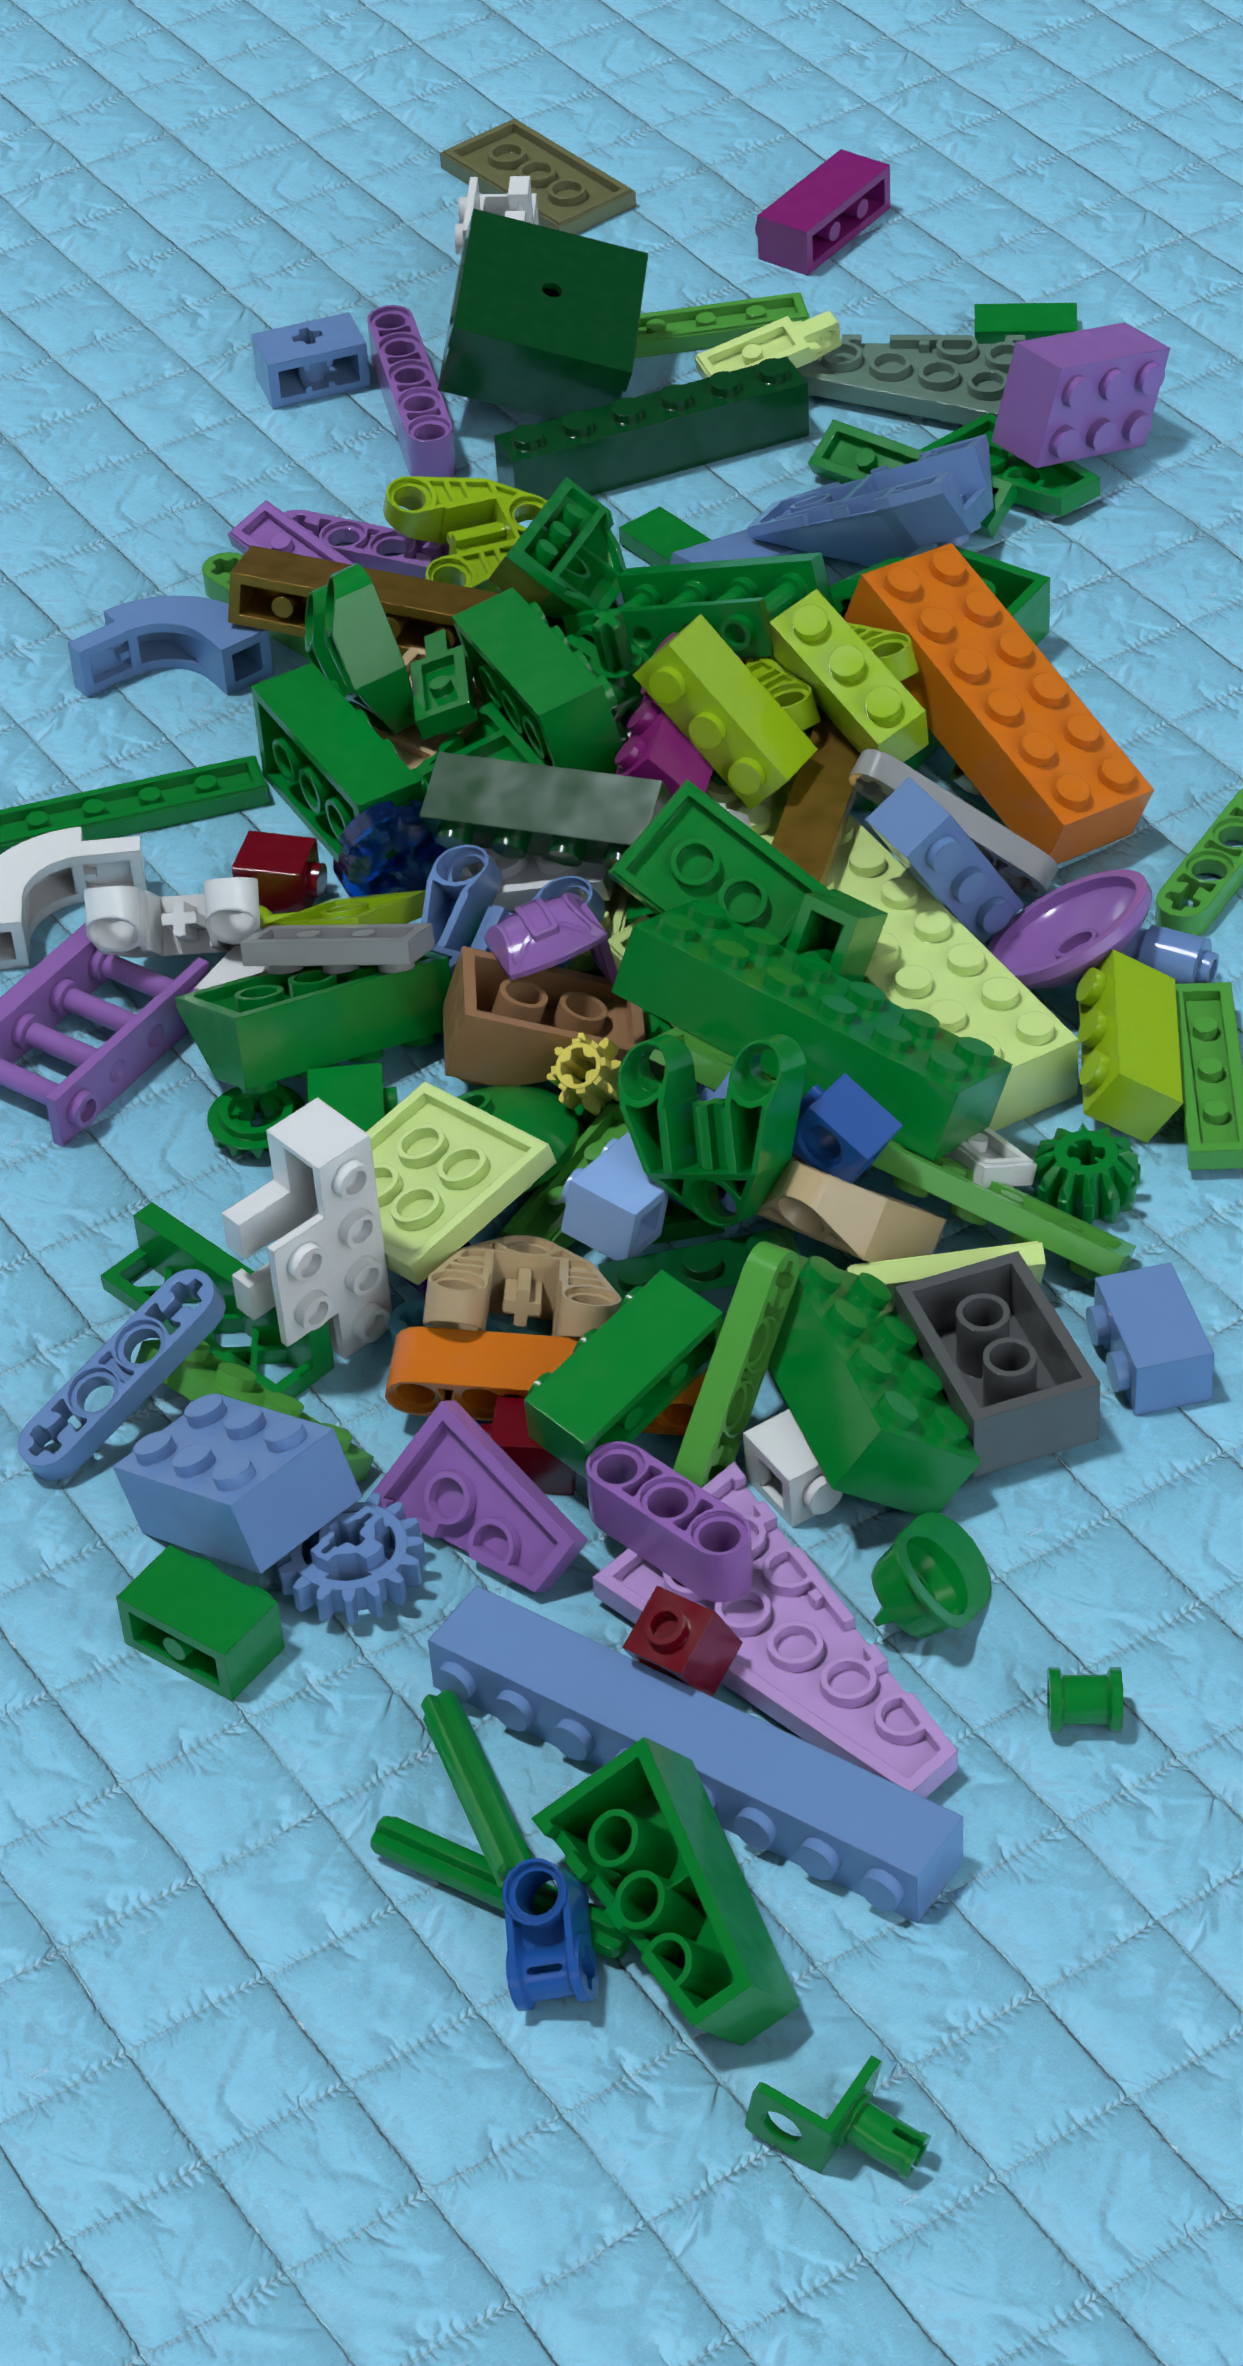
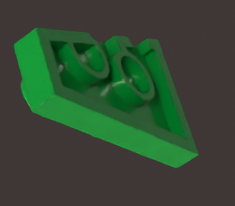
M990 412L920 449L926 452L986 434L989 443L991 475L1014 484L1018 492L1014 503L1062 517L1100 496V477L1072 460L1035 468L993 443L992 437L997 416Z

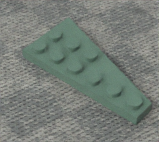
M842 334V345L797 369L808 382V396L839 400L852 406L865 405L891 410L899 415H916L937 419L949 425H966L989 412L998 416L1015 343L1025 341V335H1006L1005 342L978 344L977 340L971 335H890V343H862L861 334Z

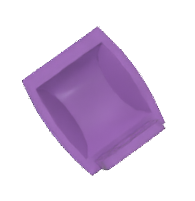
M566 892L560 897H553L544 901L541 898H537L515 907V913L491 926L484 936L485 943L511 981L561 964L588 950L591 951L594 961L610 984L615 982L618 973L608 942L609 936L582 897L574 893Z

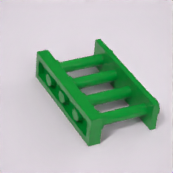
M822 552L627 568L617 576L624 601L622 606L612 609L572 611L565 613L562 617L567 635L572 634L575 637H583L596 645L592 631L594 615L599 611L609 612L616 609L624 615L630 644L641 648L651 658L659 645L670 634L674 632L679 633L701 614L734 653L740 658L774 655L769 622L815 589L833 607L834 603Z

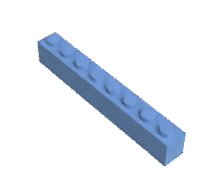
M476 1585L428 1639L433 1687L441 1692L444 1689L453 1691L458 1695L461 1703L466 1702L497 1717L508 1728L532 1734L556 1746L567 1757L578 1761L585 1760L599 1768L643 1737L663 1745L693 1761L722 1828L738 1835L741 1840L755 1849H767L801 1866L805 1872L816 1879L830 1880L863 1896L871 1905L882 1911H894L918 1923L963 1864L962 1815Z

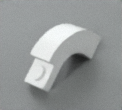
M74 827L33 837L0 854V970L30 967V940L35 928L53 912L72 904L85 902V889L103 886H134L146 891L147 877L140 836L84 841L82 827Z

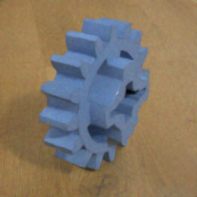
M373 1492L366 1499L365 1503L355 1502L275 1564L277 1575H279L281 1592L283 1595L294 1594L295 1606L298 1611L302 1612L313 1605H317L320 1621L326 1622L333 1616L335 1611H342L345 1614L347 1623L353 1624L356 1622L358 1611L368 1609L374 1617L380 1618L383 1617V1602L390 1600L399 1605L405 1604L407 1602L405 1586L419 1587L421 1585L420 1567L426 1565L424 1539L420 1536L417 1518L405 1519L404 1504L399 1501L385 1509L382 1508L380 1493ZM393 1548L394 1553L389 1560L388 1550ZM311 1554L312 1562L307 1565L306 1561Z

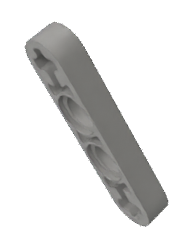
M865 749L862 751L848 777L849 783L857 792L875 804L880 805L910 777L952 815L1012 890L1032 898H1041L1046 895L1059 870L1058 864L1051 856L897 758L877 749Z

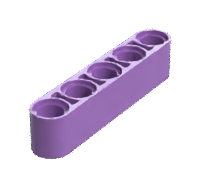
M386 305L376 308L370 312L367 318L372 366L410 476L454 477L456 475L453 426L441 391L437 390L438 383L414 316L409 309L403 306Z

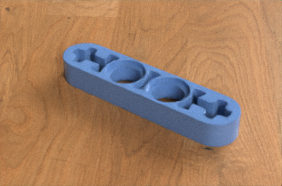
M186 1269L175 1273L167 1279L26 1424L20 1433L18 1450L23 1460L38 1477L46 1481H59L68 1478L76 1472L217 1327L224 1316L226 1305L224 1296L210 1277L198 1269ZM189 1297L198 1301L201 1299V1303L195 1309L186 1305L183 1307L182 1305ZM166 1319L173 1327H177L173 1334H170L162 1324ZM148 1338L160 1339L159 1351L152 1359L141 1364L131 1362L132 1351L137 1344ZM101 1386H112L114 1388L113 1397L107 1406L95 1412L85 1411L84 1404L86 1398L93 1390ZM72 1415H74L82 1425L81 1429L78 1431L71 1424V1422H67V1420ZM50 1440L61 1444L59 1450L54 1454L43 1450L46 1443Z

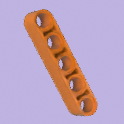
M422 1326L409 1327L401 1330L396 1335L385 1398L388 1404L396 1410L417 1416H430L441 1401L456 1400L474 1420L493 1421L497 1396L526 1397L532 1384L542 1374L546 1372L553 1373L572 1355L580 1338ZM708 1368L662 1411L642 1433L685 1436Z

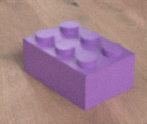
M1126 322L1016 342L992 442L1035 468L1145 446L1146 438L1152 427V416L1159 389L1165 378V367L1170 347Z

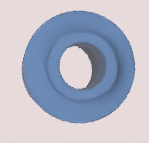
M1151 925L1149 929L1140 927L1128 944L1125 952L1126 956L1174 978L1175 984L1213 983L1219 965V954L1212 952V943L1209 938L1158 925Z

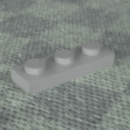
M432 923L277 925L263 927L240 942L243 966H267V972L270 974L293 973L303 969L304 966H322L324 973L339 974L353 971L359 965H378V971L381 973H398L414 968L415 961L435 948Z

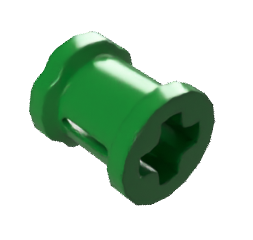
M1048 1667L1047 1719L1049 1732H1060L1063 1725H1107L1110 1732H1122L1123 1682L1121 1667H1110L1107 1674L1063 1675L1059 1667Z

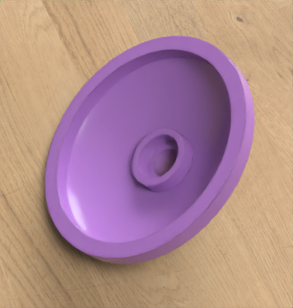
M1129 869L1103 871L1077 879L1044 895L1016 914L1002 930L996 933L988 944L987 949L1027 989L1057 988L1080 982L1085 972L1092 967L1097 968L1113 949L1120 953L1125 950L1147 917L1152 901V890L1141 873Z

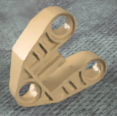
M795 1155L791 1156L790 1162L757 1213L761 1217L868 1262L934 1254L947 1219L925 1209L859 1187L811 1167L803 1159Z
M509 1235L461 1248L428 1276L423 1324L427 1327L486 1331L487 1315L491 1313L514 1316L513 1325L519 1327L527 1325V1318L552 1320L551 1336L581 1338L589 1330L599 1329L618 1311L622 1299L592 1262L540 1237Z

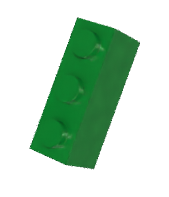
M660 1270L644 1287L637 1286L633 1288L622 1300L618 1311L599 1329H591L586 1332L577 1342L572 1355L553 1373L546 1372L542 1374L532 1384L524 1399L529 1438L587 1480L586 1462L588 1456L595 1448L615 1441L630 1443L709 1367L724 1324L723 1312L667 1272Z

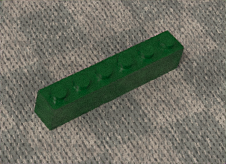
M787 356L779 359L769 358L753 366L731 372H717L705 379L682 385H669L660 391L634 398H621L612 404L598 408L569 412L561 418L535 425H521L513 431L494 435L498 483L540 496L548 501L562 481L568 477L592 496L809 436L808 382Z

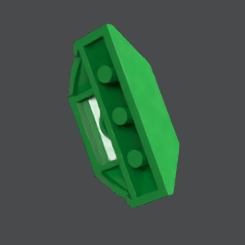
M566 477L488 580L497 586L499 593L513 587L528 604L535 601L542 609L544 615L548 617L563 619L562 616L567 612L609 609L621 591L617 576L626 570L620 544L611 531V527L614 525L611 511Z

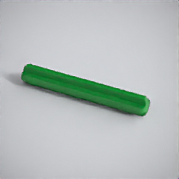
M446 1689L437 1696L428 1694L421 1703L424 1712V1723L495 1881L503 1889V1883L509 1871L519 1862L533 1857L458 1695Z
M383 1816L378 1821L370 1841V1846L374 1853L504 1911L503 1889L497 1885L484 1855L398 1817ZM547 1883L538 1888L533 1903L535 1913L538 1916L547 1913L554 1906L558 1897V1888ZM588 1902L594 1951L608 1958H623L629 1950L631 1939L627 1934L617 1930L603 1912L605 1909Z

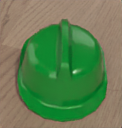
M931 1511L917 1516L896 1536L894 1544L875 1563L871 1573L873 1589L882 1606L872 1621L876 1626L894 1622L906 1634L916 1639L927 1638L949 1628L959 1630L966 1627L986 1606L991 1595V1577L985 1558L974 1540L958 1523L944 1514Z

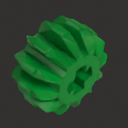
M1082 1122L1078 1131L1070 1132L1063 1128H1057L1053 1139L1039 1142V1148L1035 1153L1034 1159L1037 1168L1033 1185H1031L1034 1188V1196L1038 1200L1091 1225L1097 1219L1114 1224L1119 1212L1132 1210L1133 1202L1136 1199L1137 1185L1140 1184L1141 1166L1138 1164V1155L1134 1154L1130 1147L1129 1138H1113L1109 1126L1097 1132L1089 1131Z

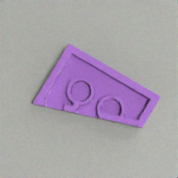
M456 1400L441 1401L373 1490V1492L380 1493L382 1508L385 1509L391 1504L398 1501L404 1504L405 1519L416 1517L419 1521L420 1532L432 1538H442L468 1552L469 1558L535 1593L550 1591L589 1541Z

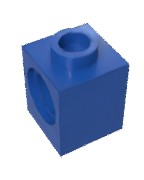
M844 1073L826 1091L816 1084L801 1099L793 1151L809 1166L853 1183L877 1160L903 1125Z

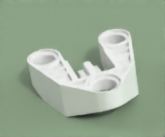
M231 877L204 881V894L164 897L134 886H103L84 890L86 935L102 954L143 958L229 952L235 945L240 947V942L260 930L258 879Z

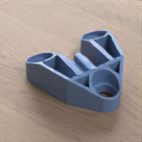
M475 845L455 846L442 853L434 863L426 884L421 923H432L435 948L430 951L449 958L451 979L462 946L491 952L484 940L486 932L491 926L513 914L502 906L494 904L492 907L502 881L501 870L484 849ZM472 863L484 864L482 871L476 876L458 882L459 874L467 865ZM565 876L554 879L542 887L532 899L541 898L544 901L553 897H560L566 892L585 894L588 896L585 903L600 924L604 919V900L589 881L581 877ZM572 959L558 964L556 967L566 968Z

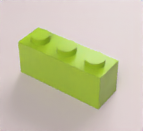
M817 589L769 622L774 657L785 669L811 686L816 704L860 754L865 749H877L886 752L901 762H905L929 745L926 710Z
M701 614L664 644L633 674L634 678L750 810L784 785L818 750Z
M1113 949L1097 968L1092 967L1085 972L1076 991V999L1079 1001L1080 1027L1077 1038L1081 1043L1082 1068L1079 1082L1083 1088V1113L1148 1143L1183 1104L1175 979Z

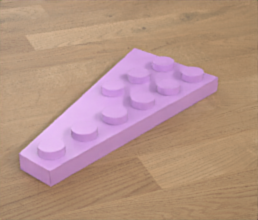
M735 1462L725 1468L703 1486L702 1489L739 1512L749 1523L752 1541L753 1581L752 1586L745 1595L736 1600L723 1603L706 1600L629 1548L592 1577L594 1596L634 1624H636L656 1586L715 1611L743 1642L721 1683L808 1743L924 1798H927L958 1770L957 1749L913 1692L908 1693L902 1689L889 1672L886 1657L875 1643L869 1645L855 1628V1617L801 1547H793L777 1526V1516L765 1501L760 1503L746 1486V1476Z

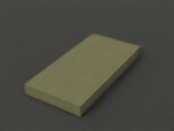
M515 118L440 153L442 169L468 185L470 177H478L479 192L482 194H508L510 176H530L531 193H537L540 226L576 235L636 206V192Z

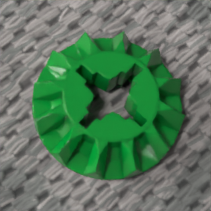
M278 1084V1087L272 1091L260 1094H245L241 1092L239 1087H234L220 1095L211 1105L207 1115L208 1129L211 1132L215 1147H228L233 1158L239 1157L246 1152H252L259 1160L262 1153L269 1150L266 1130L305 1106V1103L297 1092L281 1084ZM261 1112L262 1119H265L263 1126L251 1127L253 1120L256 1119V1113Z

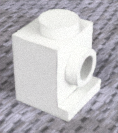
M790 1409L743 1432L746 1479L792 1528L817 1514H824L838 1504L843 1492L832 1489Z

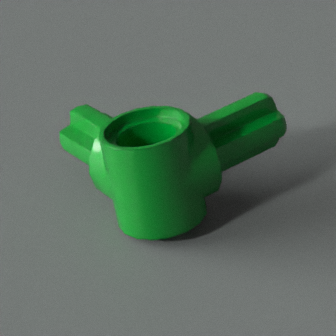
M614 609L609 612L599 611L594 615L592 631L596 645L583 637H575L572 634L565 637L572 652L577 650L583 652L592 668L594 676L597 677L603 674L610 683L618 703L617 707L611 709L613 717L616 719L643 700L644 696L640 693L642 686L634 678L633 674L650 657L641 648L630 644L624 615Z

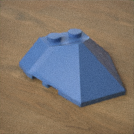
M986 434L920 453V459L916 462L891 469L884 465L870 470L871 474L865 478L844 484H839V481L773 502L747 527L749 536L753 539L806 552H822L823 556L869 567L881 563L888 558H905L918 548L937 543L938 547L952 543L954 546L963 545L970 541L969 534L981 528V522L994 508L989 443Z

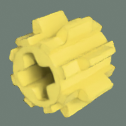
M583 1032L578 1033L577 1038L572 1039V1044L565 1049L561 1046L556 1047L554 1051L558 1059L556 1066H551V1072L547 1074V1079L563 1090L558 1100L571 1110L580 1103L593 1115H599L600 1110L605 1108V1103L612 1099L619 1101L618 1072L622 1062L615 1058L619 1047L608 1038H604L597 1044Z

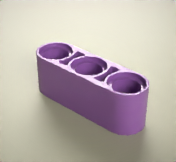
M615 1441L605 1443L590 1453L586 1462L589 1513L592 1522L599 1529L706 1600L723 1603L736 1600L747 1593L753 1581L751 1529L748 1521L739 1512L640 1447L629 1442Z

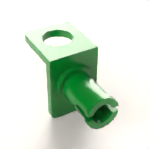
M873 2055L870 2056L827 2120L763 2082H759L752 2092L745 2120V2127L748 2131L819 2174L823 2171L838 2147L844 2149L850 2144L897 2172L901 2178L907 2180L913 2173L914 2168L912 2165L917 2167L931 2139V2135L918 2131L872 2103L874 2089L882 2065V2061ZM768 2112H776L787 2117L798 2127L802 2136H794L780 2129L771 2120Z

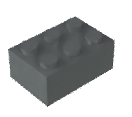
M1019 1251L895 1287L896 1312L901 1321L915 1334L917 1338L915 1345L926 1365L940 1378L943 1385L941 1391L952 1411L968 1427L969 1433L967 1437L981 1460L980 1465L972 1473L973 1478L1099 1440L1101 1383Z

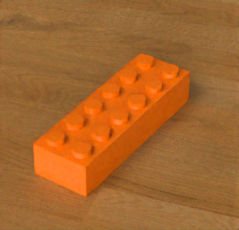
M952 543L861 575L844 620L848 623L904 633L911 638L919 672L900 682L926 710L927 727L1009 830L1047 853L1057 864L1132 835L1154 789Z

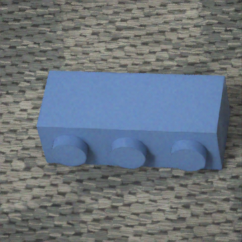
M910 777L865 819L907 870L983 945L996 932L1002 930L1009 923L1010 919L1024 906L1023 902L952 815Z

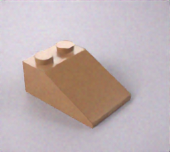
M462 946L443 1003L445 1075L456 1077L471 1085L521 1086L549 1081L547 1074L551 1072V1066H556L558 1059L554 1049L560 1046L565 1049L572 1044V1039L577 1038L578 1033L581 1032L597 1044L604 1038H608L619 1047L615 1058L622 1062L632 1047L646 1041L643 1010L641 1007L612 993L614 983L610 984L605 977L553 966L541 972L511 981L492 952Z

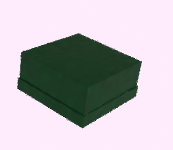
M473 208L467 236L463 242L437 390L551 419L561 418L573 411H586L609 405L621 399L623 391H627L633 372L648 253Z

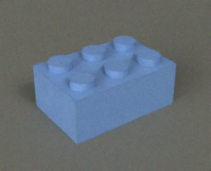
M217 1393L199 1397L189 1403L184 1410V1415L162 1431H157L141 1438L135 1443L133 1452L112 1466L142 1533L259 1574L263 1573L362 1497L334 1428Z

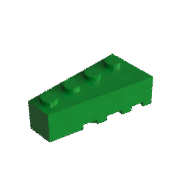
M643 1737L531 1818L544 1836L553 1839L566 1856L564 1861L580 1881L588 1884L604 1904L606 1909L603 1912L617 1930L627 1934L643 1954L641 1957L642 1962L693 2027L743 2046L801 2006L691 1759Z

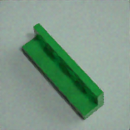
M153 1202L133 1215L139 1248L100 1275L104 1290L136 1312L161 1287V1285L136 1287L130 1283L131 1280L149 1267L165 1277L164 1282L177 1272L186 1269H198L210 1277L224 1296L226 1305L223 1318L217 1327L204 1339L210 1346L209 1352L224 1362L238 1364L250 1369L257 1376L255 1382L271 1392L286 1394L293 1398L297 1397L335 1368L328 1321L320 1328L310 1331L289 1347L285 1346L281 1342L276 1306L254 1321L237 1308L232 1275L240 1269H244L251 1275L254 1273L253 1270ZM189 1297L184 1303L201 1302V1299L198 1301ZM167 1319L162 1323L170 1334L177 1330V1327H173ZM244 1332L252 1338L251 1346L222 1347L216 1343V1334ZM289 1363L296 1369L275 1384L260 1373V1364Z

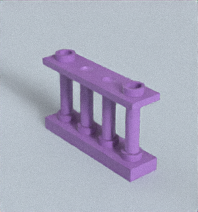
M85 922L0 997V1085L46 1105L53 1142L64 1147L79 1132L90 1126L105 1108L189 1032L177 1010L175 997L195 991V987L210 972L209 962L198 957L173 980L120 956L102 954L87 937ZM112 979L154 998L135 1014L91 994L104 982ZM74 1013L116 1033L97 1049L53 1028L66 1016ZM36 1048L78 1068L58 1084L14 1063L26 1052Z

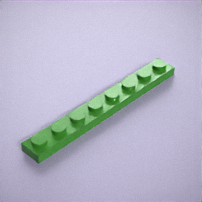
M677 1027L658 1035L676 1036L686 1044L694 1062L696 1088L701 1083L716 1091L731 1070L735 1059L734 1056ZM654 1049L649 1059L665 1066L663 1053L660 1050ZM764 1073L767 1079L775 1083L776 1078ZM891 1140L872 1164V1166L893 1175L892 1183L909 1194L926 1198L931 1193L952 1203L951 1212L965 1221L977 1225H986L987 1221L1010 1231L1009 1239L1015 1244L1033 1241L1042 1242L1044 1252L1048 1249L1069 1259L1067 1266L1073 1272L1095 1281L1096 1277L1124 1272L1136 1248L1135 1245L1007 1184L992 1181L989 1188L982 1187L973 1182L974 1172L963 1163L946 1155L932 1161Z

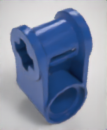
M530 1858L519 1862L509 1871L503 1883L502 1891L508 1948L506 1976L508 1989L515 2008L519 2012L533 2010L537 2001L575 1996L580 2003L595 2001L598 1995L599 1978L597 1960L591 1938L589 1897L585 1885L574 1874L545 1859ZM555 1880L558 1887L557 1900L547 1913L538 1916L533 1906L534 1896L541 1885Z

